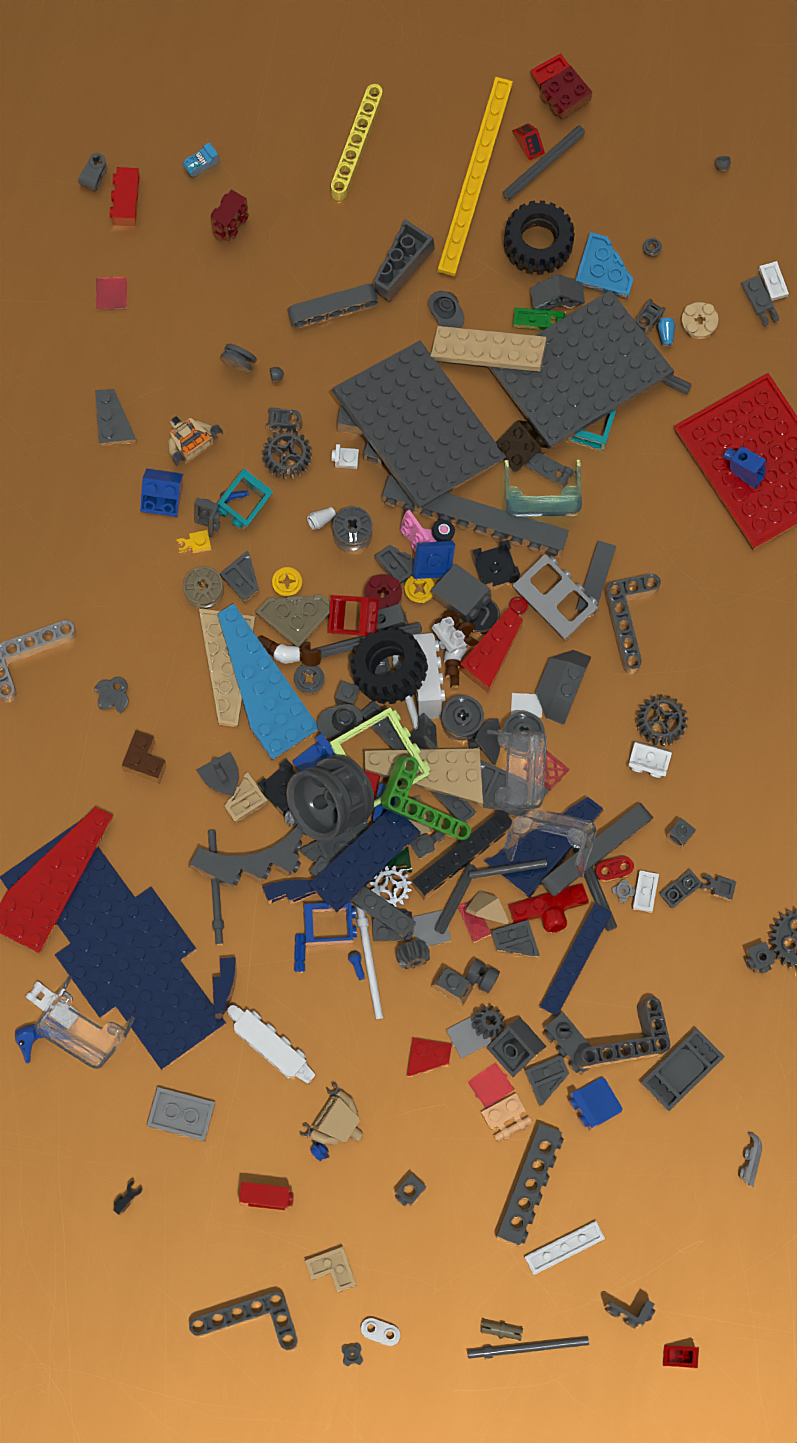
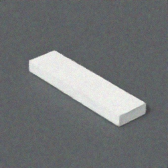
M597 1221L524 1258L532 1274L535 1275L605 1240V1237Z

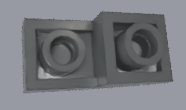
M690 869L662 891L660 895L673 909L700 888L703 883Z

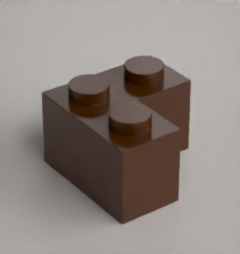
M135 731L122 768L125 772L160 784L166 769L165 760L150 756L155 745L153 736Z

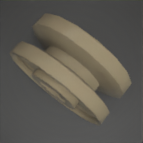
M203 566L194 568L186 575L183 581L186 599L196 608L209 609L214 607L223 597V582L215 569ZM203 585H206L207 588L204 587V590L200 589V587L203 588Z

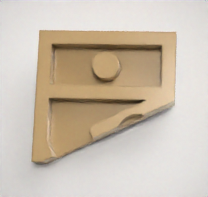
M248 772L243 776L244 779L239 787L237 786L234 796L229 798L225 804V809L235 824L268 804L267 799Z

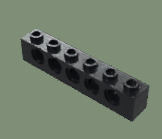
M502 809L470 834L467 839L460 842L412 880L413 888L425 900L512 831L515 823Z

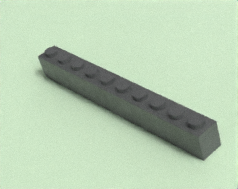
M390 475L382 495V502H385L387 506H398L403 508L404 511L410 510L412 513H420L425 518L434 517L439 520H448L461 529H473L478 534L485 535L486 533L492 535L497 540H509L514 545H525L533 551L541 550L553 557L562 556L569 530L449 493L418 510L396 478Z

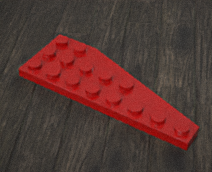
M95 807L5 893L0 903V935L41 954L111 823L113 815Z

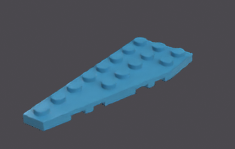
M233 603L218 613V620L223 637L225 638L227 651L232 662V668L250 729L271 760H274L319 730L318 725Z

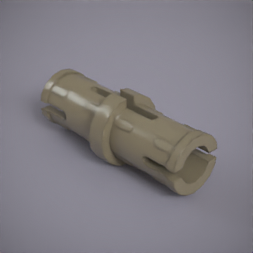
M483 1320L482 1325L490 1327V1329L482 1327L481 1333L496 1335L500 1339L506 1337L521 1341L522 1335L514 1334V1332L523 1334V1328L507 1326L503 1322L498 1324Z

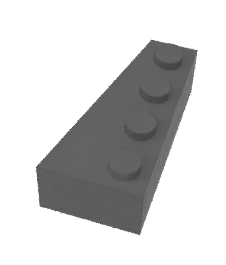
M404 219L402 227L387 253L386 260L382 263L373 281L375 292L391 301L435 249L434 238Z

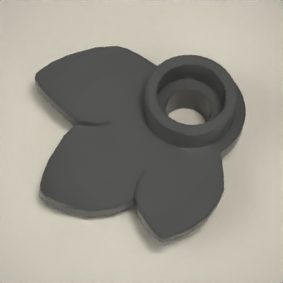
M115 677L111 681L101 680L96 684L94 690L100 693L98 698L99 709H107L113 705L120 713L126 709L129 699L126 694L128 684L125 679ZM116 683H119L121 686L119 690L115 689Z

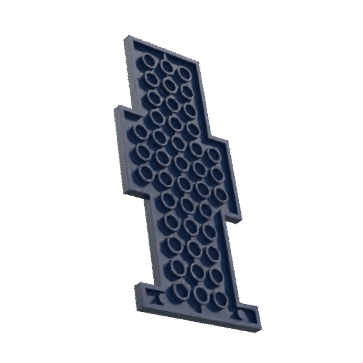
M79 822L0 876L6 888L9 890ZM97 847L57 922L58 927L71 944L55 954V956L98 1017L101 1019L117 1008L159 1068L164 1070L225 1026L226 1023L223 1018L220 1021H216L214 1006L181 962L197 949L153 888H148L135 898L99 847Z

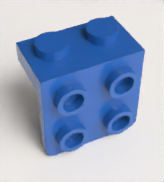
M603 1077L570 1094L571 1099L569 1102L574 1110H578L581 1115L579 1117L581 1123L585 1128L588 1127L589 1130L618 1115L623 1110L608 1082Z

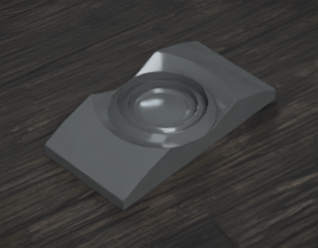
M695 1029L641 1084L669 1112L725 1056L698 1029Z

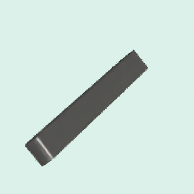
M642 803L638 804L546 876L541 883L555 897L653 819V816Z

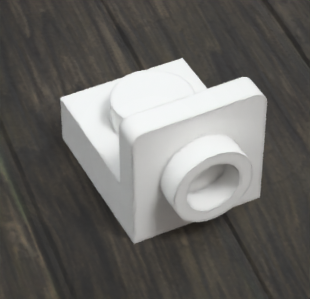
M336 444V450H332L331 461H335V468L357 469L359 449L340 448V444Z

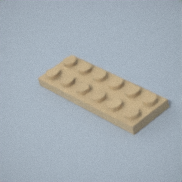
M438 326L431 357L435 361L541 372L547 337Z

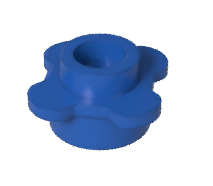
M318 1142L312 1144L313 1147L310 1151L317 1160L322 1161L329 1158V1151L324 1144H319Z

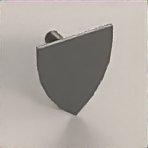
M489 719L484 722L477 733L476 739L469 741L471 749L481 747L494 765L497 762L501 746L499 719Z
M231 752L219 758H214L208 764L196 769L201 779L211 789L222 794L234 796L238 786L239 773L238 766Z

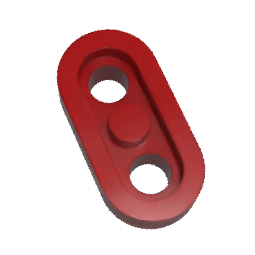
M625 856L603 861L597 865L595 874L602 882L627 877L632 873L634 863L629 857ZM620 865H626L627 870H621ZM607 870L608 875H603L601 871Z

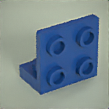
M321 733L316 737V743L294 759L293 764L300 772L306 768L315 767L319 761L335 753L328 740Z

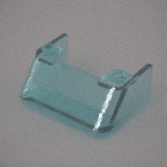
M505 460L504 500L507 513L514 517L575 516L579 514L582 507L581 461L576 460L574 469L575 486L563 488L560 496H523L521 489L518 487H509V460Z

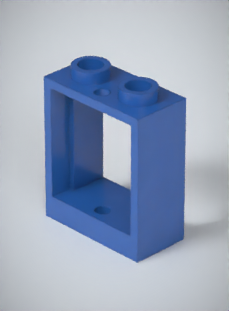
M351 901L340 909L347 910L348 937L314 939L313 912L334 910L327 903L304 904L306 946L352 944L353 938H357L356 926H352V919L356 918L355 907H351Z

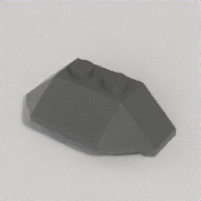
M571 650L549 658L536 690V695L546 719L564 726L591 656Z

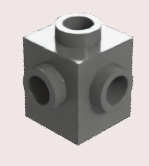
M766 941L748 948L745 952L748 957L746 959L747 965L750 970H754V973L760 971L761 974L772 970L771 967L775 964L776 956L774 951L769 949Z

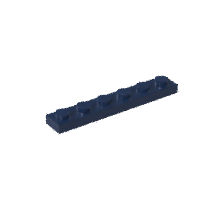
M594 904L540 1006L541 1009L556 1017L559 1015L607 925L612 912Z

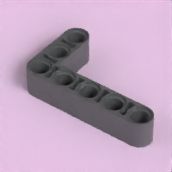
M646 574L610 582L605 593L623 669L629 674L639 671L642 659L627 600L656 594L661 584V580L656 574ZM647 582H654L656 587H649ZM634 585L638 590L631 591L628 587ZM616 589L619 591V594L613 595L610 590ZM621 607L624 612L618 613L614 608ZM619 625H626L628 627V630H621L619 628ZM629 642L632 644L633 647L627 649L624 647L623 643ZM634 660L637 663V666H630L628 664V661Z
M651 996L638 1004V1014L644 1038L585 1048L576 1054V1065L586 1069L654 1057L668 1051L671 1046L660 1000ZM647 1003L651 1005L652 1011L648 1009ZM652 1022L656 1025V1030L653 1029ZM656 1041L660 1043L661 1049L657 1047ZM638 1045L642 1046L643 1053L639 1050ZM620 1048L625 1050V1056L621 1053ZM602 1051L607 1053V1059L603 1057ZM584 1054L588 1055L589 1062L585 1060Z
M279 1292L269 1293L196 1317L189 1324L191 1333L199 1337L271 1314L280 1346L284 1350L290 1351L295 1349L298 1343L286 1300ZM274 1296L282 1298V1304L279 1307L271 1305V1299ZM255 1302L263 1305L262 1311L258 1314L253 1313L251 1310ZM239 1308L243 1311V1317L240 1320H235L232 1317V1312ZM216 1315H222L224 1318L221 1326L213 1324V1318ZM286 1316L288 1324L285 1327H279L277 1325L278 1317ZM197 1321L204 1323V1330L200 1333L195 1332L193 1329ZM287 1335L294 1338V1344L290 1347L283 1345V1338Z

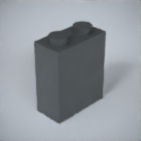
M456 563L431 590L434 600L448 610L456 612L460 619L465 622H469L471 619L474 620L478 616L479 610L486 606L492 597L488 586Z

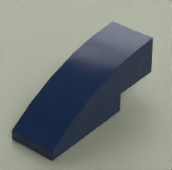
M286 880L263 886V892L269 905L284 898H287L289 904L317 894L309 886V883L313 880Z
M236 957L220 958L221 977H213L216 1021L222 1019L232 999L237 974Z

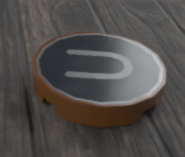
M491 599L486 606L479 610L478 616L474 620L471 619L469 623L476 626L473 633H487L498 621L500 610L497 604Z

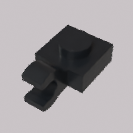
M133 1181L127 1185V1194L124 1197L120 1196L113 1204L115 1206L113 1210L119 1216L126 1211L133 1200L143 1191V1189L139 1188L137 1192H132L131 1188L135 1184Z

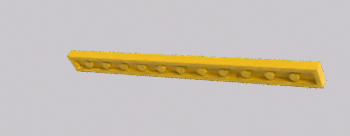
M495 77L438 266L439 273L454 277L456 275L513 81Z

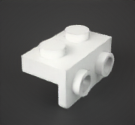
M635 741L628 766L632 767L631 770L642 773L647 771L650 772L651 776L661 778V776H666L672 751Z

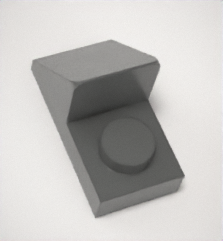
M423 713L418 717V729L410 733L411 737L409 739L416 743L418 748L436 749V725Z

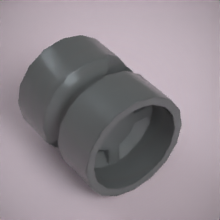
M475 959L465 979L470 981L472 986L478 985L481 991L489 994L500 971L493 967L487 968L484 962Z

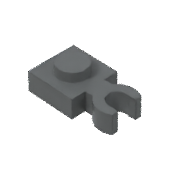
M704 875L702 879L708 881V886L703 884L700 886V889L704 891L711 889L713 890L712 896L727 901L733 899L736 881L717 876L715 880L711 875Z

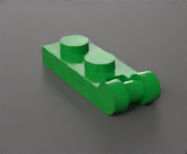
M515 307L513 327L545 330L555 324L551 323V319H555L558 322L566 317V313Z

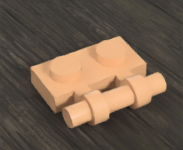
M516 1093L481 1112L490 1130L496 1127L499 1128L500 1132L494 1135L497 1142L510 1138L511 1134L519 1130H525L526 1126L532 1123L529 1116L524 1119L520 1118L519 1115L526 1110ZM513 1118L516 1123L506 1128L503 1123Z

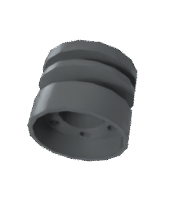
M355 506L343 508L336 514L333 521V538L340 550L345 553L356 554L368 548L372 540L373 526L370 515L362 508Z

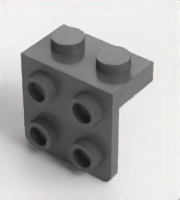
M649 1300L644 1302L637 1316L632 1315L610 1301L605 1305L608 1309L607 1313L615 1318L621 1316L626 1319L624 1323L634 1329L637 1326L639 1328L642 1327L645 1321H650L656 1311L653 1309L655 1304Z

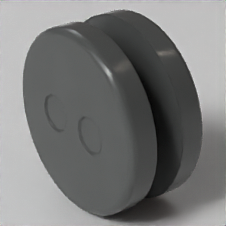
M226 344L220 359L239 371L251 373L253 367L250 364H255L257 358L239 346Z

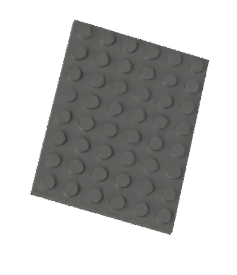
M611 290L535 335L547 337L541 372L488 366L550 449L674 374L673 368Z
M421 340L336 385L332 389L334 395L418 510L501 463L506 458V455L499 450L497 443L435 359L431 357L430 352Z

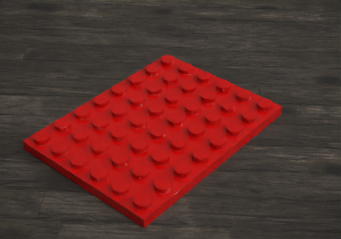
M769 373L674 426V430L753 550L797 526V415ZM740 447H745L766 460V476L755 489L731 472L730 461L724 458V454L729 448L737 452Z

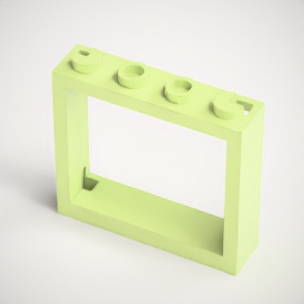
M391 707L330 742V746L335 754L347 756L340 744L388 717L410 756L418 761L420 774L415 776L412 785L430 775L428 771L431 769L426 760L422 761L418 754L421 752L416 743H411L409 740L411 735L406 727L402 728L399 723L401 720L396 710L392 711ZM382 796L374 800V808L381 804Z

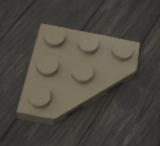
M322 594L305 597L267 598L255 613L293 646L300 648L330 615V601Z

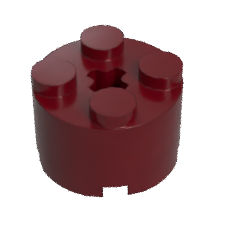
M387 574L372 576L365 586L364 597L379 599L378 610L402 603V587L399 580Z

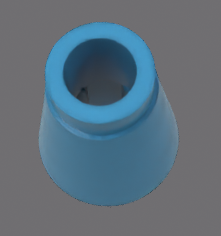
M661 318L657 326L662 345H673L675 322L673 318Z

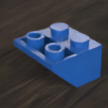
M146 468L142 478L140 512L177 517L182 494L183 473Z

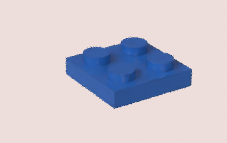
M453 541L417 543L412 573L414 579L442 578L452 567L455 543Z

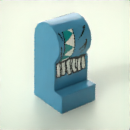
M210 142L203 146V149L186 158L182 165L191 177H195L218 164L219 155Z

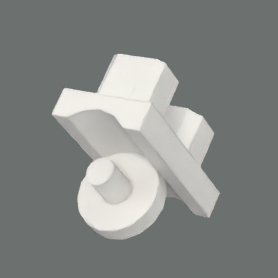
M447 617L442 619L440 623L432 626L433 631L441 640L439 642L440 648H447L450 653L458 649H465L467 646L464 642L465 635L462 631H456L453 627V619Z

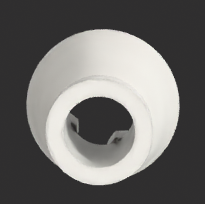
M332 507L311 512L307 516V521L313 530H319L331 519L335 518L336 513Z

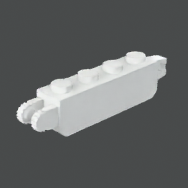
M230 1005L227 1011L228 1016L235 1022L234 1030L238 1036L288 1079L297 1077L306 1084L312 1081L315 1073L307 1065L304 1053L299 1049L293 1050L290 1047L291 1042L284 1036L278 1037L275 1034L276 1029L269 1023L267 1025L263 1024L260 1021L262 1017L254 1010L252 1012L248 1010L243 1012L237 1006Z

